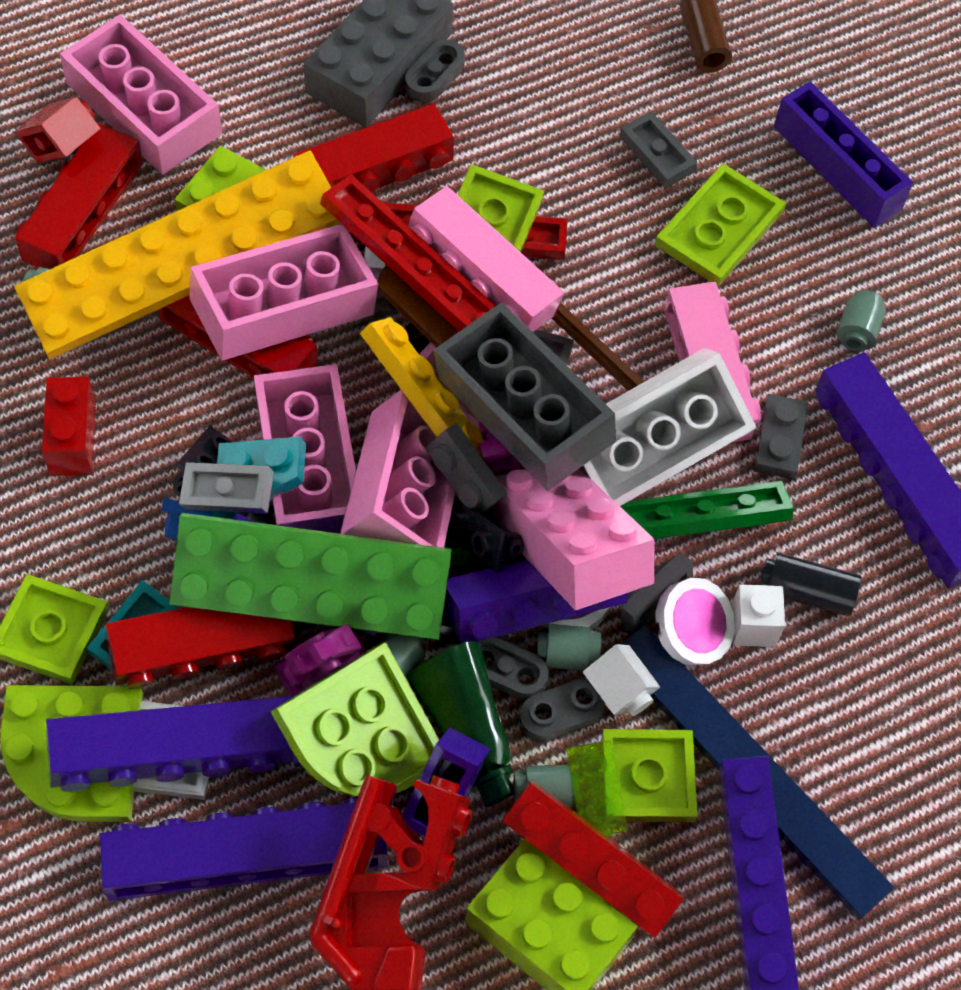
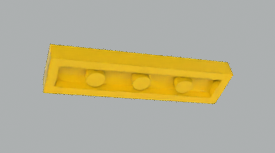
M391 317L369 323L359 334L435 436L438 437L444 430L457 423L480 454L479 444L484 442L479 428L470 423L459 409L456 397L442 386L434 375L432 365L427 359L420 356L409 342L405 329L397 322H394Z

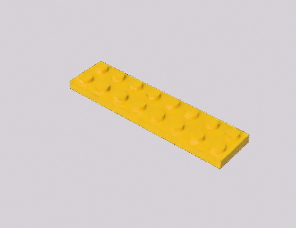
M309 150L23 281L14 287L47 356L51 360L190 295V267L337 226L341 223L320 204L322 194L328 191L331 186L313 153Z

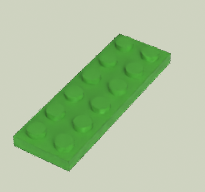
M182 513L179 517L170 605L338 627L348 624L353 629L439 640L451 549Z

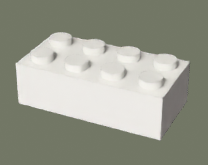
M703 348L606 403L615 413L616 441L579 469L621 506L757 427L720 353Z

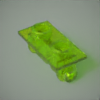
M611 740L566 748L578 814L609 838H612L614 833L628 831Z

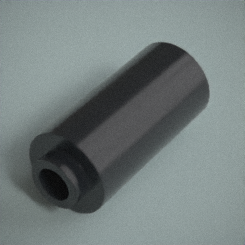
M777 552L774 560L765 559L759 583L766 584L767 586H783L784 599L850 617L858 596L861 575Z

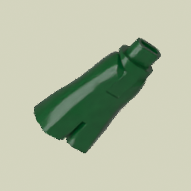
M468 641L451 646L406 674L408 681L442 736L449 728H452L490 748L471 788L473 791L479 790L484 806H493L514 795L515 793L508 777L513 773L511 764H507L511 759L510 747L494 704L488 672L479 641Z

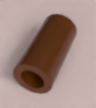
M682 0L680 11L697 69L710 73L725 68L732 60V53L716 0Z

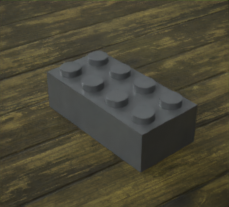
M363 0L303 63L305 93L361 126L368 127L405 86V76L408 69L434 42L450 37L453 28L454 3L448 0Z
M503 302L493 307L433 350L438 378L547 491L554 488L616 441L615 413Z

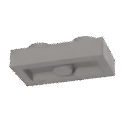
M186 462L179 505L185 510L268 514L274 471L269 466Z

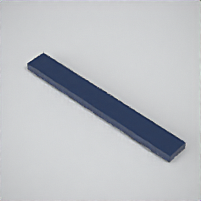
M646 625L642 626L620 644L630 645L659 684L660 688L650 695L653 701L680 730H693V744L718 771L720 770L722 759L769 756L681 662L670 656L662 646L661 641ZM769 756L779 836L860 921L890 894L895 887Z

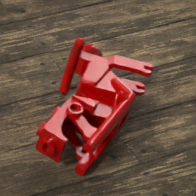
M366 774L309 935L314 949L351 990H421L426 950L421 944H415L405 933L400 922L399 910L404 899L410 894L420 891L439 890L441 882L446 884L451 877L456 862V856L451 854L457 836L463 837L472 816V809L467 808L470 798L457 794L460 784L433 775L430 784L415 780L413 786L422 792L428 805L429 822L423 842L404 821L402 812L398 808L391 806L398 785ZM380 836L395 852L398 865L406 872L366 874Z

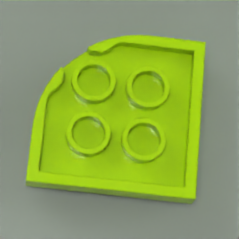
M386 642L378 644L270 711L290 748L306 771L326 787L353 797L359 796L366 774L397 784L395 793L410 788L414 785L415 780L420 779L432 751L439 741Z
M7 685L1 725V751L6 769L19 790L35 806L62 819L80 822H131L134 799L133 784L115 787L110 786L109 782L91 783L87 789L74 792L63 791L61 787L50 788L46 719L141 710V702L144 696L142 688L129 689L127 686Z

